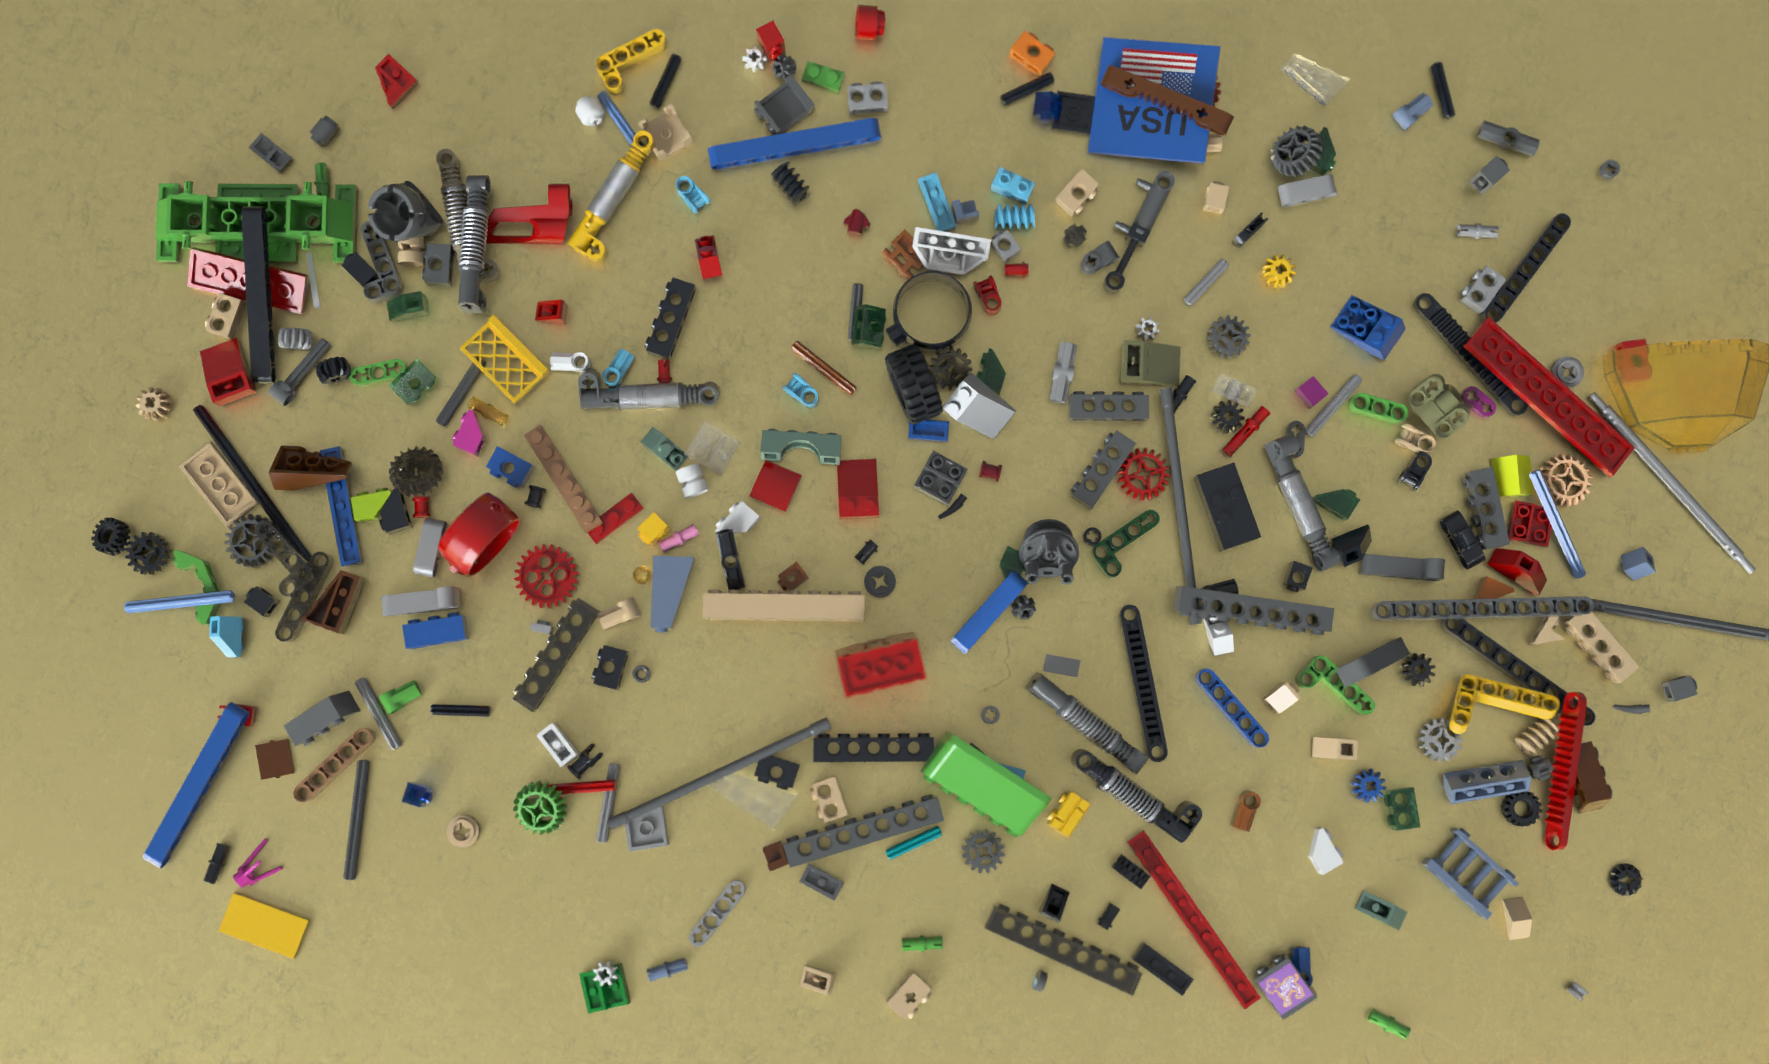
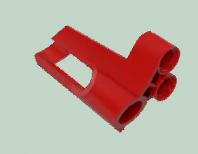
M549 184L547 205L494 208L488 219L486 244H563L567 218L572 216L573 212L570 185ZM499 222H529L532 224L533 229L532 236H501L492 234Z

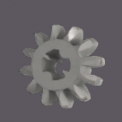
M289 327L279 329L278 345L281 348L301 350L311 348L313 337L310 330Z

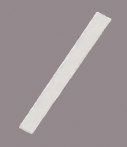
M307 253L306 259L315 309L320 308L312 253Z

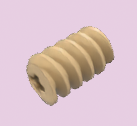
M1538 718L1539 722L1535 721L1532 724L1533 727H1527V732L1520 734L1521 738H1515L1516 745L1525 755L1530 757V752L1537 755L1535 748L1538 747L1542 750L1541 742L1549 744L1548 736L1555 739L1553 732L1557 733L1560 729L1552 719Z

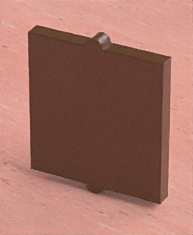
M289 739L270 740L269 743L255 745L261 780L274 777L279 779L283 775L295 773Z

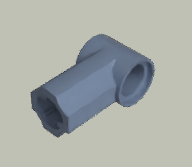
M1421 93L1408 105L1405 104L1398 109L1392 117L1405 131L1418 120V117L1433 106L1432 99L1428 95Z

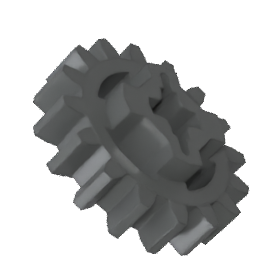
M1227 315L1225 320L1219 317V323L1214 321L1212 323L1214 328L1208 329V332L1212 334L1207 337V340H1212L1208 346L1215 347L1214 354L1218 351L1221 352L1220 357H1223L1225 354H1227L1228 359L1232 357V354L1237 357L1240 355L1239 351L1244 352L1246 350L1244 346H1248L1250 343L1246 340L1251 336V334L1246 333L1249 327L1242 326L1244 320L1237 322V316L1233 320L1230 319V315ZM1224 325L1223 332L1217 333L1218 328ZM1227 333L1233 337L1230 341L1228 337H1225ZM1241 341L1239 346L1234 348V342Z
M985 829L984 834H981L980 830H977L976 836L970 833L971 839L964 840L967 846H962V849L966 851V853L962 854V857L968 858L965 864L969 865L971 863L972 871L977 867L979 873L983 869L989 873L990 867L996 870L995 864H1002L999 858L1000 856H1005L1001 852V849H1004L1005 846L999 845V842L1002 840L1001 838H994L996 833L993 832L991 835H988V830ZM979 838H987L982 843L975 842ZM993 842L997 849L996 855L992 853L991 849ZM975 846L979 848H984L986 846V850L991 855V857L985 854L979 856L980 852ZM970 848L975 851L976 856L974 860L970 856ZM989 859L992 861L989 864L980 865L983 860Z

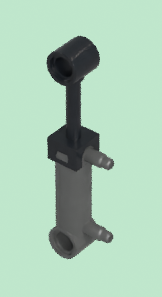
M1160 172L1153 184L1139 178L1137 179L1136 184L1149 192L1131 227L1119 221H1116L1114 225L1119 230L1127 233L1125 240L1130 243L1116 271L1108 273L1103 282V287L1107 293L1117 294L1124 286L1123 272L1136 246L1142 248L1174 186L1175 179L1170 172ZM1160 180H1165V181H1167L1168 186H1167V187H1162V186L1159 184V181H1160ZM1116 279L1119 282V286H1111L1109 280Z

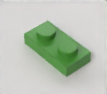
M807 61L802 81L839 93L845 72Z

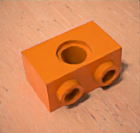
M1024 31L1011 47L1009 55L1040 77L1053 62L1056 53L1048 44L1044 45L1038 41L1039 39L1036 35ZM1034 49L1038 52V55L1032 56L1029 51Z

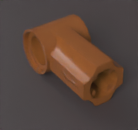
M1247 790L1240 795V803L1232 826L1250 832L1256 810L1261 804V799L1258 794ZM1253 795L1254 803L1247 805L1246 798Z

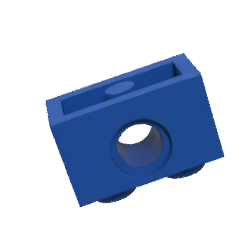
M498 446L486 465L490 469L489 474L498 479L501 476L507 478L506 483L515 488L518 485L524 488L535 468L532 464ZM508 464H513V472L507 474L505 467Z

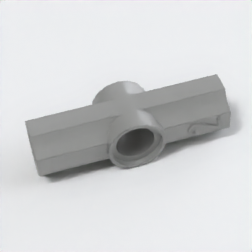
M1061 342L1058 359L1054 365L1053 383L1049 400L1056 403H1066L1069 386L1074 375V361L1078 345L1070 342Z

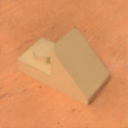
M1544 617L1528 643L1530 645H1537L1564 639V637L1552 630V628H1556L1559 624V617Z

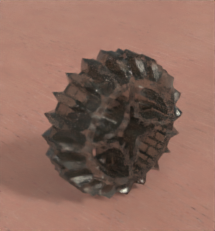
M415 446L414 450L408 447L405 453L400 450L401 456H394L395 462H390L389 479L393 483V487L398 489L399 493H405L408 497L413 494L417 498L420 493L425 496L426 491L432 493V487L438 488V482L442 481L441 475L444 474L442 461H440L437 454H434L431 449L427 451L424 446L420 450L417 446Z

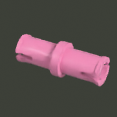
M694 524L679 532L676 530L673 532V535L658 541L663 553L677 545H684L683 542L699 534Z

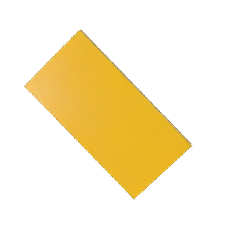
M234 892L220 925L219 932L295 959L310 920Z

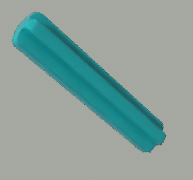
M939 826L933 827L887 849L886 854L890 860L941 837L942 832Z

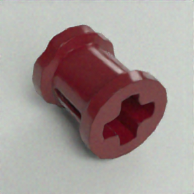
M983 461L979 478L987 477L998 482L1002 465L995 466Z

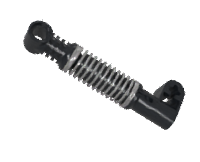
M1078 749L1071 756L1072 764L1095 780L1100 789L1105 790L1106 793L1112 795L1113 798L1119 800L1127 808H1130V811L1137 813V816L1144 818L1149 824L1154 823L1180 843H1183L1190 836L1202 818L1201 808L1190 801L1182 802L1174 813L1171 812L1162 801L1158 800V798L1155 799V796H1152L1148 791H1144V788H1141L1140 785L1137 786V783H1134L1133 780L1130 781V778L1123 775V772L1119 773L1116 767L1105 765L1104 762H1101L1100 759H1097V757L1085 749ZM1086 755L1087 762L1080 765L1079 759ZM1188 810L1193 812L1191 816L1187 813ZM1182 815L1190 820L1188 824L1180 819Z

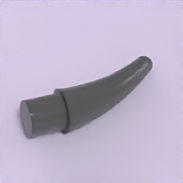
M1649 704L1614 705L1615 709L1628 713L1642 714L1650 712Z

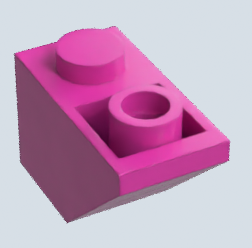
M469 409L467 413L463 414L460 421L462 425L459 431L457 430L454 433L452 441L454 442L453 446L478 457L486 438L477 414Z

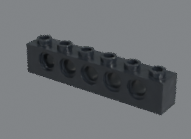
M890 733L878 734V738H870V734H858V738H850V734H838V738H830V734H818V738H813L814 762H926L934 750V737H930V733H918V737H910V733H898V737H890ZM831 742L839 744L840 749L838 753L832 754L829 752L828 745ZM851 742H857L860 746L859 751L855 754L850 753L848 750V745ZM871 742H877L880 746L879 751L875 754L870 753L868 750V745ZM897 742L900 746L897 753H890L888 750L889 743ZM917 742L920 746L917 753L909 752V743Z

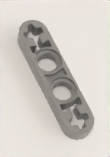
M733 880L694 927L689 935L692 945L697 947L704 945L746 891L745 884L742 881ZM739 884L741 885L740 890L742 892L740 894L737 892L732 897L736 899V901L733 902L730 897L724 894L727 892L730 895V893L733 891V888L731 886H736ZM722 899L727 900L730 904L729 909L726 911H722L718 907V903ZM709 915H713L717 919V923L713 927L708 926L705 922L706 917ZM702 924L705 929L711 932L708 934L705 931V933L702 935V938L704 940H699L698 942H696L694 940L695 935L693 934H698L703 929L699 927V925Z

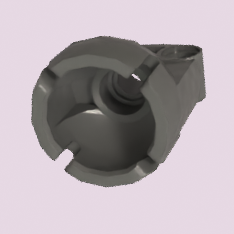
M405 181L401 184L383 185L373 193L369 200L368 209H375L374 213L368 214L371 226L378 235L390 241H405L422 236L431 237L443 224V219L436 209L410 181Z

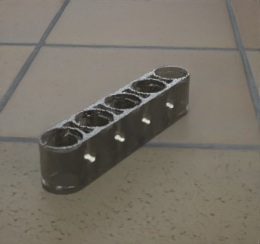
M320 551L312 555L276 628L275 636L279 641L293 642L298 638L305 623L301 618L312 608L332 569L334 560L330 554ZM325 556L326 563L320 566L318 561L320 557ZM316 574L317 581L311 584L310 577ZM304 592L308 593V600L306 602L301 600V595ZM295 610L299 611V618L297 620L292 618V613ZM286 628H289L291 632L288 638L283 636Z

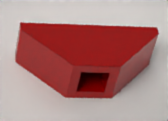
M1496 548L1487 562V565L1537 596L1540 595L1547 582L1539 561L1523 551Z

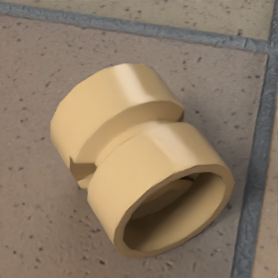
M423 236L398 241V248L401 251L398 252L397 264L410 267L422 266L424 264L423 253L421 252L424 248Z

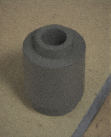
M325 115L324 118L319 119L309 132L312 135L310 138L318 145H321V143L326 145L337 131L338 124Z

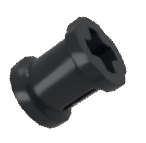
M529 485L530 492L524 504L541 509L542 505L540 503L543 493H546V489Z

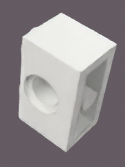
M551 723L536 735L560 767L566 766L580 755L557 723Z

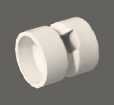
M700 464L689 465L676 471L679 483L683 484L681 489L685 499L698 496L709 490L706 480L701 478L703 472Z

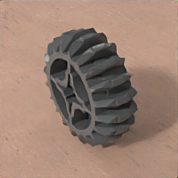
M1297 125L1295 129L1290 127L1288 132L1283 131V136L1277 137L1278 142L1273 143L1274 148L1270 150L1273 166L1283 175L1297 177L1299 173L1304 175L1306 170L1311 171L1313 165L1317 166L1316 161L1321 160L1320 154L1323 153V142L1319 134L1311 127L1308 128L1304 125L1301 128Z
M248 514L247 518L241 516V522L234 520L235 527H228L232 531L231 534H225L230 539L224 542L226 545H230L226 549V552H232L230 558L236 559L237 564L243 562L244 567L251 565L253 568H256L257 563L263 566L264 560L270 562L271 558L269 555H276L273 548H279L275 541L280 540L279 537H274L278 533L277 529H272L274 523H268V518L264 517L262 519L261 515L258 514L255 518L253 514ZM258 525L264 530V533L256 534L250 526ZM243 531V538L240 541H238L239 536ZM251 537L255 538V540H253V545L249 544V542L252 541ZM266 541L264 549L261 550V544ZM249 548L254 553V556L247 557L240 549Z

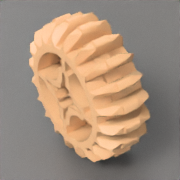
M1559 454L1558 457L1555 455L1551 457V460L1545 461L1546 466L1540 467L1552 498L1560 507L1564 504L1566 507L1571 506V504H1579V500L1585 499L1584 494L1590 493L1586 487H1592L1593 485L1588 482L1593 477L1592 475L1587 476L1590 468L1584 469L1583 466H1585L1586 462L1579 463L1578 456L1573 458L1572 454H1568L1566 457L1564 454ZM1558 465H1563L1560 474L1552 475ZM1573 470L1577 474V477L1573 475ZM1566 477L1565 479H1567V482L1569 483L1565 484L1561 478ZM1552 483H1554L1557 486V491L1553 487ZM1570 486H1578L1571 496H1566Z

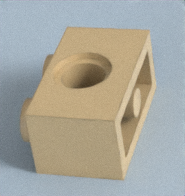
M1081 169L1056 196L1054 202L1071 217L1075 213L1079 215L1086 207L1084 203L1088 199L1093 200L1098 194L1099 183ZM1077 190L1081 191L1083 193V197L1077 198L1074 196L1073 192Z

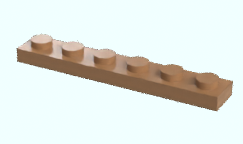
M540 424L524 435L584 532L587 534L603 523L542 425Z

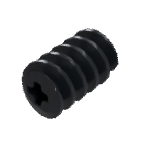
M788 161L778 166L771 173V176H773L772 180L774 182H778V188H783L782 193L788 194L787 199L792 200V205L797 206L809 197L810 193H807L810 186L802 187L805 180H797L800 174H792L795 168L788 169L790 165Z

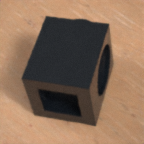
M1297 561L1290 562L1283 585L1287 586V590L1295 593L1305 590L1313 567ZM1295 572L1301 576L1300 583H1296L1293 580Z
M258 586L248 591L246 594L247 598L244 603L264 617H269L281 602L264 588Z

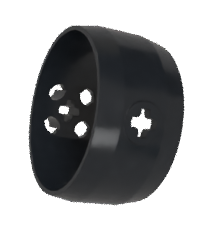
M927 271L914 275L900 287L895 296L893 304L894 325L887 328L886 333L896 347L906 342L908 345H917L922 352L936 353L948 350L958 344L968 331L972 317L970 296L965 287L949 274L939 271ZM929 281L944 283L952 287L961 296L967 312V320L961 331L953 338L935 344L921 342L910 336L902 327L897 313V308L903 295L913 286Z

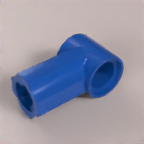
M1291 947L1292 962L1300 973H1305L1306 981L1311 986L1313 977L1311 975L1310 947Z

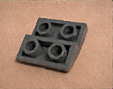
M933 450L913 488L948 506L968 469Z

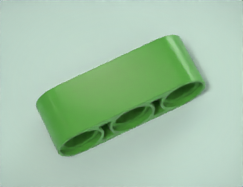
M1365 393L1354 395L1348 402V407L1352 412L1392 424L1400 423L1408 416V409L1405 405ZM1356 398L1362 400V408L1355 404ZM1375 404H1379L1382 407L1381 413L1375 411ZM1394 409H1397V410L1400 411V413H1401V417H1400V418H1396V417L1394 416V414H1393Z

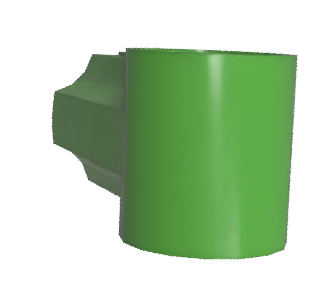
M412 680L397 689L383 693L379 696V699L389 715L402 709L410 701L422 696V692L416 681Z

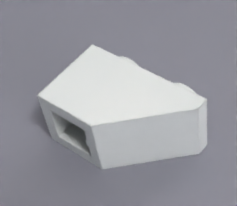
M743 501L739 504L736 502L729 509V516L726 519L724 517L721 518L716 524L717 529L715 531L733 529L734 534L748 533L758 522L760 516Z
M1211 616L1210 619L1203 618L1208 641L1214 656L1234 652L1233 634L1228 622L1218 621L1217 616Z
M1317 827L1314 831L1309 858L1318 873L1324 875L1344 863L1341 859L1343 854L1337 846L1334 847L1331 840L1333 838L1327 829H1323V827Z

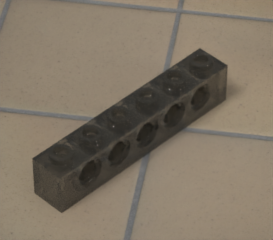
M580 598L570 603L567 616H563L557 623L558 629L556 633H551L546 640L548 645L545 650H540L535 657L537 662L534 667H529L524 674L526 679L523 684H518L513 691L515 695L513 700L531 712L538 710L598 617L597 614L601 612ZM575 615H580L582 618V622L578 626L572 623ZM564 632L571 634V639L567 643H564L561 639ZM557 648L560 651V656L554 660L550 654L553 649ZM546 665L549 668V673L543 677L540 674V668ZM535 682L538 685V690L532 694L529 691V685Z

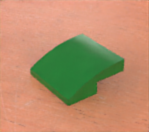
M622 963L611 965L613 967L618 966L615 974L619 976L617 979L612 978L613 984L611 986L608 982H605L604 986H600L601 982L599 980L594 981V978L597 976L593 970L579 974L588 1014L631 1003ZM607 969L602 971L605 974L604 978L610 976L607 973Z

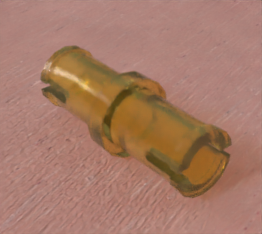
M474 396L468 403V408L482 414L483 418H489L501 426L508 419V415L495 409L494 405L486 404Z

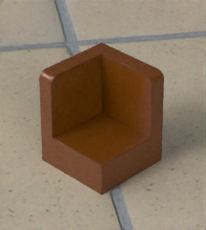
M781 840L763 847L769 871L789 864Z

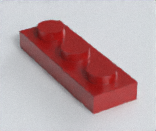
M631 492L599 516L603 523L588 532L595 544H598L644 508Z

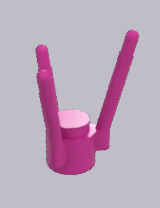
M267 838L258 845L243 865L237 869L238 872L233 875V879L240 887L243 888L247 884L252 886L257 881L283 869L282 866H279L254 878L255 872L253 870L261 864V860L248 867L249 863L268 841Z

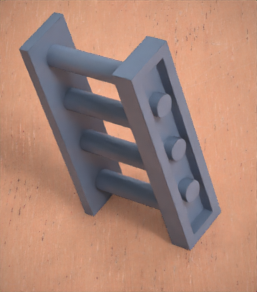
M1452 828L1450 831L1456 837L1437 858L1426 857L1421 864L1476 914L1487 920L1492 915L1488 910V905L1507 883L1512 886H1517L1519 883L1514 880L1516 876L1508 869L1504 871L1469 839L1470 834L1462 828ZM1463 842L1471 851L1452 872L1449 871L1447 873L1442 868L1444 866L1443 863ZM1478 855L1486 863L1485 866L1467 886H1461L1457 882L1459 880L1458 877ZM1493 869L1501 878L1482 900H1477L1472 896L1474 894L1473 891Z

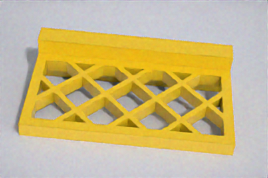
M492 315L487 319L488 322L459 349L515 405L550 373ZM488 328L494 333V341L482 340L483 333ZM471 344H479V354H470L466 349ZM482 344H493V354H482ZM496 344H505L507 346V354H496ZM482 358H493V368H484L482 366ZM496 358H507V368H496ZM510 358H519L521 360V368H510ZM496 371H507V381L498 382L495 379ZM510 372H521V382H509ZM524 372H533L537 376L532 382H523ZM509 385H520V393L515 398L509 393Z

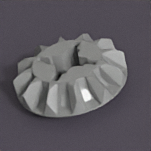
M1562 357L1555 362L1552 368L1553 375L1567 387L1578 385L1584 376V368L1581 362L1574 357ZM1573 367L1570 371L1571 376L1568 375L1566 377H1563V374L1565 373L1563 368L1568 369Z

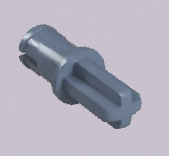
M680 959L670 963L664 962V965L647 969L649 981L652 982L666 976L670 978L673 974L686 971L688 964L686 959Z

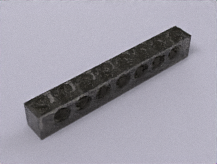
M1001 903L998 906L993 904L984 925L985 929L1132 996L1134 995L1143 974L1138 970L1139 966L1128 962L1126 965L1120 962L1121 958L1111 953L1109 956L1102 954V949L1091 945L1088 948L1083 945L1084 941L1073 937L1071 940L1064 937L1066 933L1054 928V931L1047 929V924L1036 920L1033 923L1028 920L1029 916L1021 912L1014 914L1009 912V907ZM1012 918L1014 920L1013 926L1005 928L1003 926L1004 919ZM1030 926L1032 928L1030 936L1026 937L1021 934L1023 927ZM1044 934L1049 935L1051 938L1047 945L1040 943V938ZM1061 943L1069 945L1066 953L1059 952L1058 947ZM1085 951L1087 952V959L1082 962L1078 961L1077 954ZM1098 960H1105L1106 965L1104 969H1096L1095 964ZM1117 968L1124 970V975L1121 978L1114 977V971Z

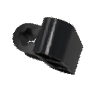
M1456 510L1439 520L1441 528L1466 570L1486 560L1479 545L1481 543L1480 540L1476 539L1472 531V525L1469 526L1460 511Z

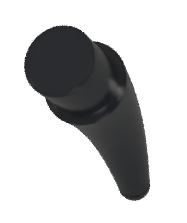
M961 493L954 503L945 512L940 514L938 518L942 519L955 513L964 505L963 503L967 497Z

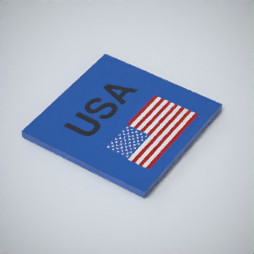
M1103 37L1088 153L1205 164L1209 131L1197 126L1193 118L1188 120L1187 114L1181 117L1180 111L1174 114L1173 108L1168 112L1166 105L1161 109L1158 103L1155 106L1152 105L1151 100L1146 103L1144 97L1141 100L1138 99V96L1134 98L1125 97L1104 88L1100 83L1108 66L1111 65L1213 106L1220 46ZM1134 83L1127 85L1128 89L1135 87ZM1206 112L1202 115L1199 114V117L1202 119L1203 116H1206Z

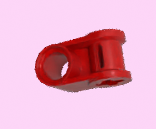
M992 275L978 283L976 281L973 282L975 292L980 299L985 313L991 316L998 314L1002 302ZM990 301H995L998 304V306L996 308H990L988 307L987 303Z

